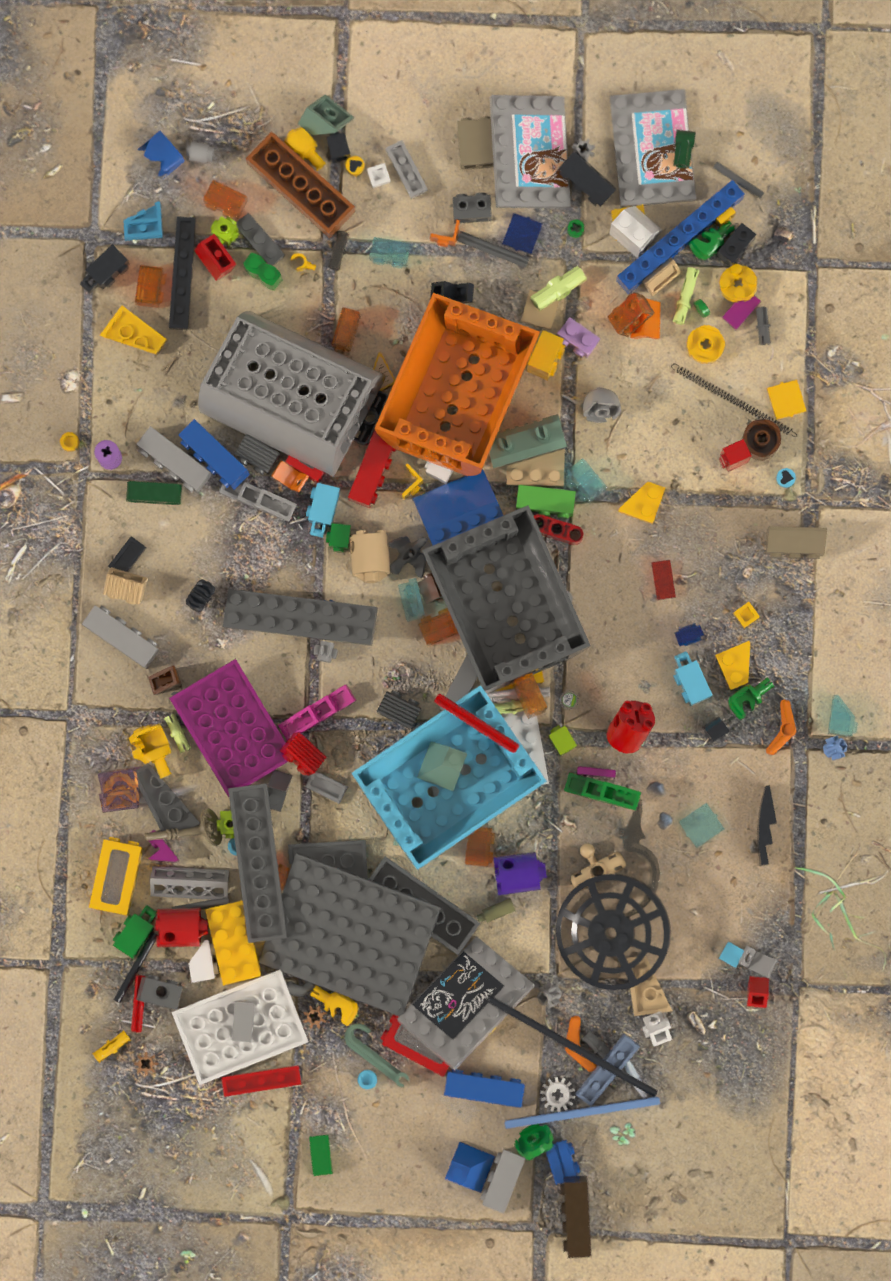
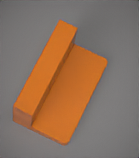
M646 298L631 301L630 338L640 339L647 337L655 340L660 339V302Z

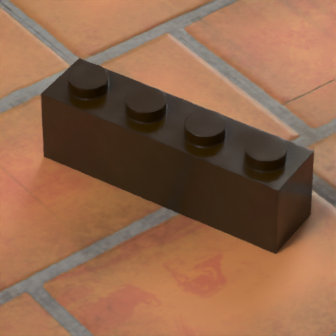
M587 1175L563 1177L564 1183H560V1194L564 1195L565 1202H561V1213L565 1214L566 1221H562V1233H566L567 1239L563 1240V1252H567L568 1258L591 1257Z

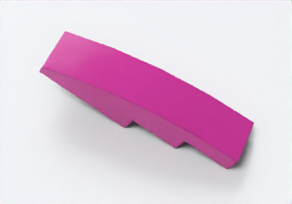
M346 684L314 704L307 706L278 726L288 741L293 733L300 732L303 734L357 700Z

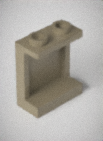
M483 116L477 120L462 118L461 121H457L460 170L494 168L491 117Z

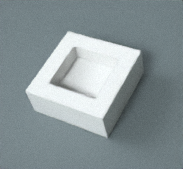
M385 163L367 169L373 188L391 183Z

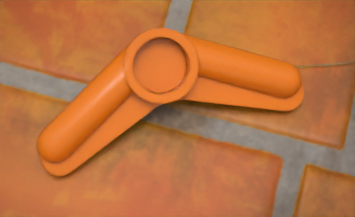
M783 699L780 702L782 725L780 732L766 749V753L769 755L776 754L796 734V726L789 700Z
M576 1015L570 1018L567 1039L580 1046L581 1018ZM565 1047V1051L588 1072H593L596 1069L597 1065Z

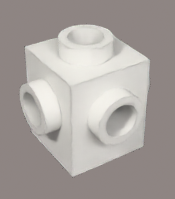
M661 1011L643 1018L645 1024L642 1027L646 1038L650 1037L653 1046L672 1040L669 1029H671L668 1018L663 1017Z

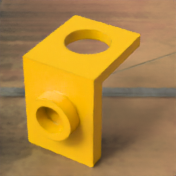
M408 463L405 467L414 476L416 481L402 493L404 500L410 494L414 496L421 489L419 486L423 483V479Z

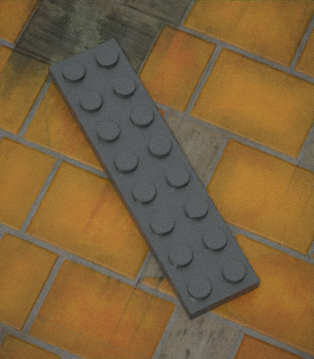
M228 589L223 627L372 646L378 608Z
M265 783L229 788L248 943L287 938L268 785Z

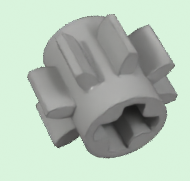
M579 139L578 145L573 144L576 152L587 162L589 156L594 157V153L591 150L595 149V145L590 146L589 139L586 141ZM583 148L587 149L584 153L580 152Z
M321 641L320 645H315L314 655H318L317 660L331 663L332 658L336 659L338 650L334 649L335 644Z
M550 982L538 988L537 997L541 1005L547 1004V1007L551 1008L560 1003L561 991L557 985L552 986Z

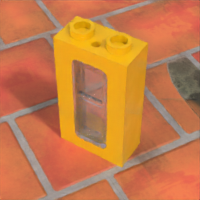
M109 837V840H103L89 908L129 916L143 848L139 847L138 842L128 841L127 844L120 843V839Z

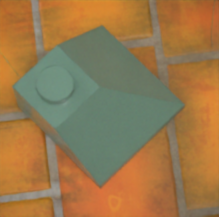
M323 95L306 108L298 124L311 135L336 133L352 121L354 117L327 95Z
M430 742L417 778L454 791L467 753Z

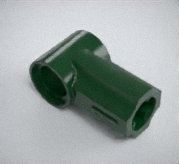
M677 129L673 166L681 169L689 168L696 132Z

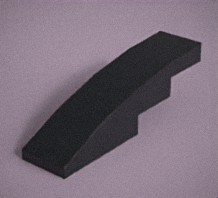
M770 785L764 787L758 815L757 848L760 866L769 864L766 846L773 844L770 825L777 824Z

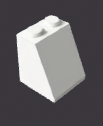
M632 206L624 209L611 223L610 235L635 257L639 258L663 230L637 207Z

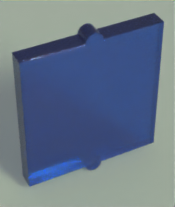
M513 213L502 244L514 248L515 251L519 250L532 255L543 223L534 221L529 216L523 217Z

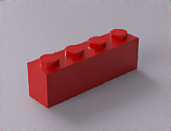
M375 430L348 496L349 501L369 509L371 504L375 505L379 494H376L378 486L382 487L385 481V476H383L385 469L389 470L392 459L390 456L392 451L396 452V449L386 443Z

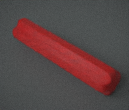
M136 975L131 1031L136 1033L142 1031L144 1002L136 999L142 977H146L145 975Z

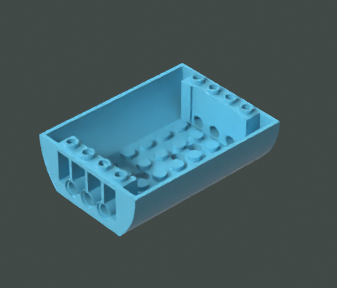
M481 685L455 703L518 743L519 748L515 753L508 751L447 710H443L352 772L361 790L417 870L547 782ZM430 742L467 753L463 765H468L471 768V772L468 775L460 773L454 791L417 778ZM478 754L486 756L487 761L484 764L476 762L475 758ZM432 786L437 787L439 790V794L436 797L428 795V789ZM415 797L423 800V805L420 808L412 806V800Z

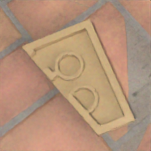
M645 956L632 970L638 979L648 972L651 966ZM631 957L626 959L628 963H631L637 957ZM655 974L643 983L630 988L634 1016L655 1014L660 1011L661 1013L672 1011Z

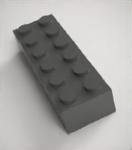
M386 856L369 878L371 881L441 906L431 937L456 955L461 953L481 924Z

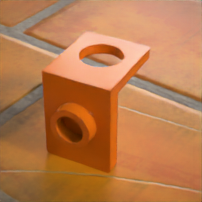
M460 220L456 221L453 237L431 233L430 241L437 242V245L442 247H448V245L455 246Z
M284 461L279 462L271 475L281 484L296 492H300L309 477L298 472Z

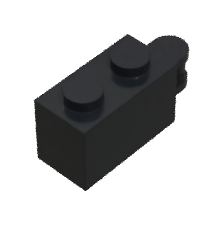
M112 244L85 269L87 276L80 282V285L89 294L98 286L102 290L105 287L109 288L113 285L115 278L119 274L123 275L129 269L128 265L130 263ZM91 279L95 282L92 286L88 283Z

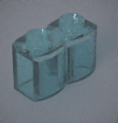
M583 458L565 472V481L571 488L574 486L579 491L577 495L583 502L587 501L590 504L607 490V486Z

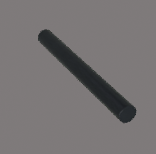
M154 932L150 934L113 1000L119 1003L122 1001L158 935Z

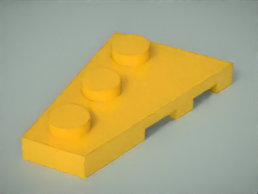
M121 305L99 335L156 355L168 340L123 305Z

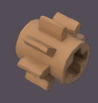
M310 1006L311 1011L309 1013L304 1012L307 1015V1019L303 1022L311 1023L310 1029H312L313 1025H317L320 1029L319 1023L327 1022L323 1019V1015L326 1012L321 1013L320 1006L317 1007V1010H313V1007ZM315 1012H318V1017H320V1020H316L313 1023L310 1015L315 1014Z
M145 1052V1057L137 1055L140 1059L138 1063H134V1065H138L140 1068L137 1073L145 1071V1076H148V1071L156 1072L154 1065H159L158 1062L153 1060L156 1055L148 1057V1052ZM150 1060L151 1062L149 1063V1065L151 1067L143 1068L142 1066L144 1065V1063L142 1061Z

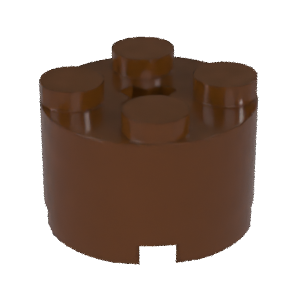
M760 419L752 421L746 427L742 439H744L751 453V458L764 461L774 456L781 444V433L779 427L774 422ZM759 438H765L764 442H758Z

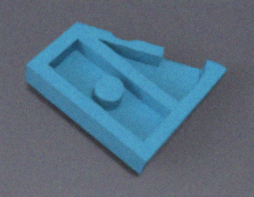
M160 201L155 202V205L149 209H143L135 216H130L123 220L125 241L163 238Z

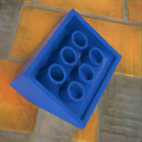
M483 469L478 475L464 476L413 498L432 546L504 516Z

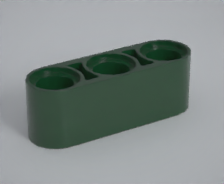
M127 482V502L181 505L182 485Z

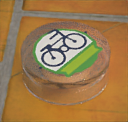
M568 690L561 694L560 705L564 709L573 710L577 707L579 697L574 691Z

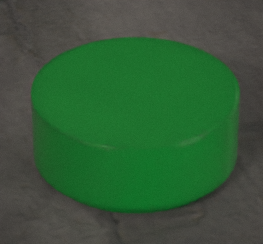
M698 299L693 303L703 318L710 315V310L703 300Z

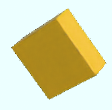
M732 207L728 208L716 218L715 223L720 228L727 221H730L736 212Z
M747 602L733 612L744 629L760 618L750 602Z

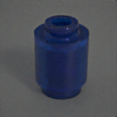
M696 623L679 628L677 632H674L680 647L683 645L686 647L702 640L701 636H704L701 626H696Z

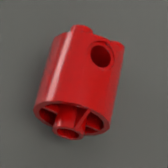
M636 700L624 701L606 732L607 740L614 749L626 754L634 753L640 749L655 725V715L652 711V706L647 702L643 703Z
M200 908L157 909V947H200L201 936L208 935V920L201 917Z

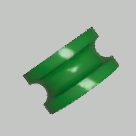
M577 219L569 222L567 232L572 238H579L583 235L585 228L583 222ZM572 225H576L577 227H579V226L581 227V228H579V232H578V233H576L575 230H574V231L571 230V229H573V226H572Z

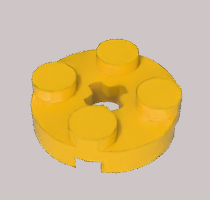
M733 264L720 277L719 286L721 293L731 302L751 299L757 291V277L755 273L747 266ZM741 280L743 286L738 285L735 287V281Z
M710 325L696 328L689 334L687 339L689 356L702 364L714 363L721 357L725 348V340L721 332ZM705 340H708V344H710L711 347L703 349V346L700 345V343L704 342Z

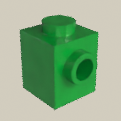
M331 524V532H327L326 543H329V548L333 549V552L344 553V550L349 551L351 525Z

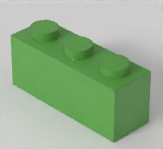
M519 485L516 510L529 505L531 512L547 517L553 514L557 515V518L569 519V516L573 517L576 491Z

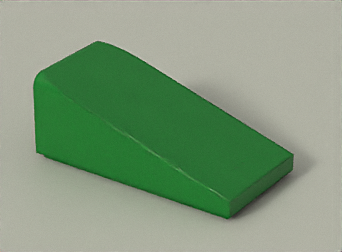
M329 1135L309 1137L313 1176L333 1174Z

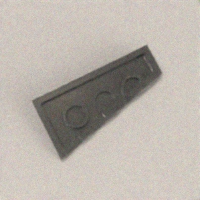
M150 764L131 772L133 777L137 779V785L161 831L175 828L178 830L194 828L201 824L163 779H160V776Z

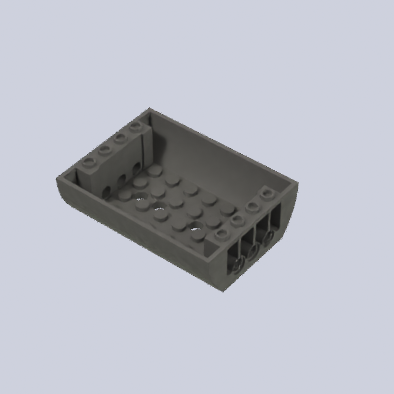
M529 505L422 550L485 692L502 689L565 662L591 646ZM487 564L493 565L495 568L494 573H485L484 566ZM493 582H500L502 590L494 591L491 587ZM508 617H516L518 620L517 625L509 626L507 623ZM523 634L526 640L524 643L518 644L514 639L515 636Z

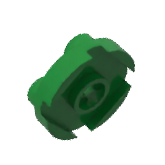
M533 1124L524 1128L519 1133L521 1137L518 1141L516 1139L514 1143L516 1150L521 1156L525 1157L526 1160H532L543 1152L552 1149L553 1134L547 1125Z

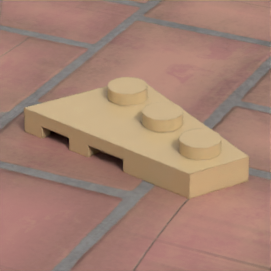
M565 449L508 465L507 486L564 487Z

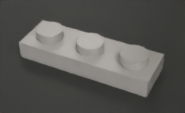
M401 140L385 148L410 198L413 199L427 192L428 188L404 142Z

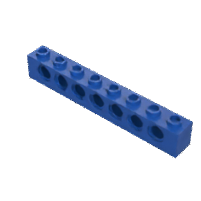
M731 180L617 275V283L629 295L643 283L642 281L670 257H675L688 246L691 240L696 239L716 222L717 217L728 208H733L741 202L745 193Z

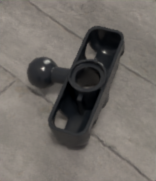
M379 390L374 403L366 417L370 414L375 415V420L367 422L365 417L359 428V431H361L359 437H354V442L363 446H367L370 443L375 426L388 399L386 393Z

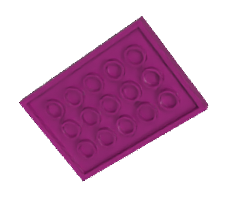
M236 658L169 698L228 798L229 788L249 786L288 762L283 758V753L280 752L286 742Z

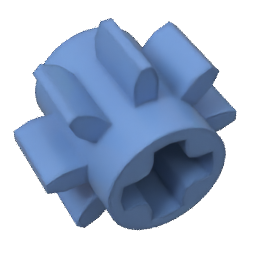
M834 736L825 740L827 744H824L823 751L828 758L832 757L834 761L845 757L844 752L847 751V744L844 739Z

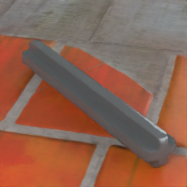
M463 231L458 235V242L516 265L526 267L529 262V258Z

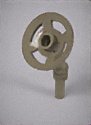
M206 808L201 812V824L199 827L181 830L175 828L166 829V831L145 833L144 839L145 841L167 839L169 841L170 839L178 840L180 837L202 834L211 845L217 846L222 841L221 831H217V820H219L217 815L210 808Z

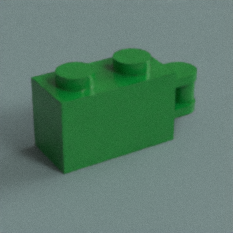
M146 905L140 915L135 913L133 916L129 915L124 922L125 928L123 931H118L114 936L113 941L115 943L113 946L134 959L155 928L151 923L157 916V911ZM145 913L150 916L148 921L143 919Z

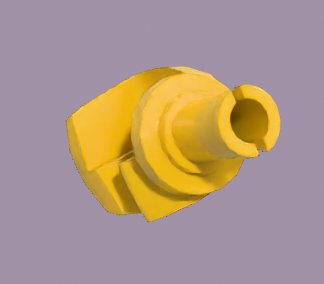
M299 127L288 132L283 142L294 152L300 154L299 156L303 160L308 159L317 171L326 165V162L316 152L318 145L305 128Z
M316 985L310 996L324 1003V1010L326 1012L330 1010L332 1017L336 1016L337 1007L341 1008V1022L349 1026L358 1012V1003L350 997L337 992L330 994Z

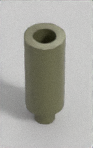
M511 898L483 909V913L477 915V919L479 922L486 920L488 923L516 910Z

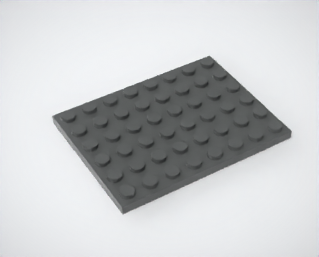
M296 853L282 893L287 938L266 941L259 963L397 1016L403 1015L441 906Z

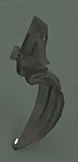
M639 799L636 811L633 810L626 828H619V835H622L619 836V839H622L623 848L626 851L640 854L648 862L650 868L648 887L656 893L660 869L658 860L653 852L647 847L640 845L639 842L641 839H646L641 828L643 804L642 799ZM645 894L639 904L644 909L651 899ZM633 908L625 914L630 917L638 912Z

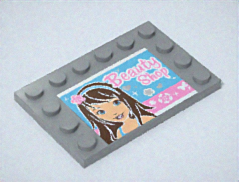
M685 89L610 96L620 208L696 201L692 154L689 168L681 169L673 166L677 129L689 131Z
M491 95L490 113L496 208H570L569 180H565L559 174L561 172L559 167L568 158L564 96Z

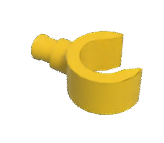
M295 253L291 256V261L296 258L304 260V264L296 268L297 272L305 269L315 271L317 265L308 262L303 254Z

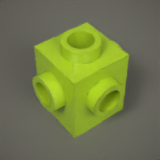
M221 216L211 226L212 235L215 234L222 245L225 244L228 247L231 242H235L239 235L236 222L229 217L225 219ZM223 227H226V228H227L226 231H224V232L221 231V230L223 229Z
M220 811V820H217V831H221V835H225V839L235 838L233 827L228 828V824L232 822L231 811Z

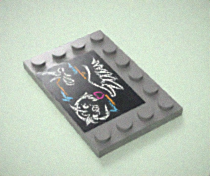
M476 937L397 1020L453 1070H456L508 1015L487 1002L489 997L493 996L510 1007L515 1008L534 988V984L481 939Z

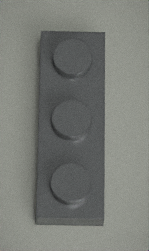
M249 212L236 222L239 232L267 264L274 266L285 257V254Z

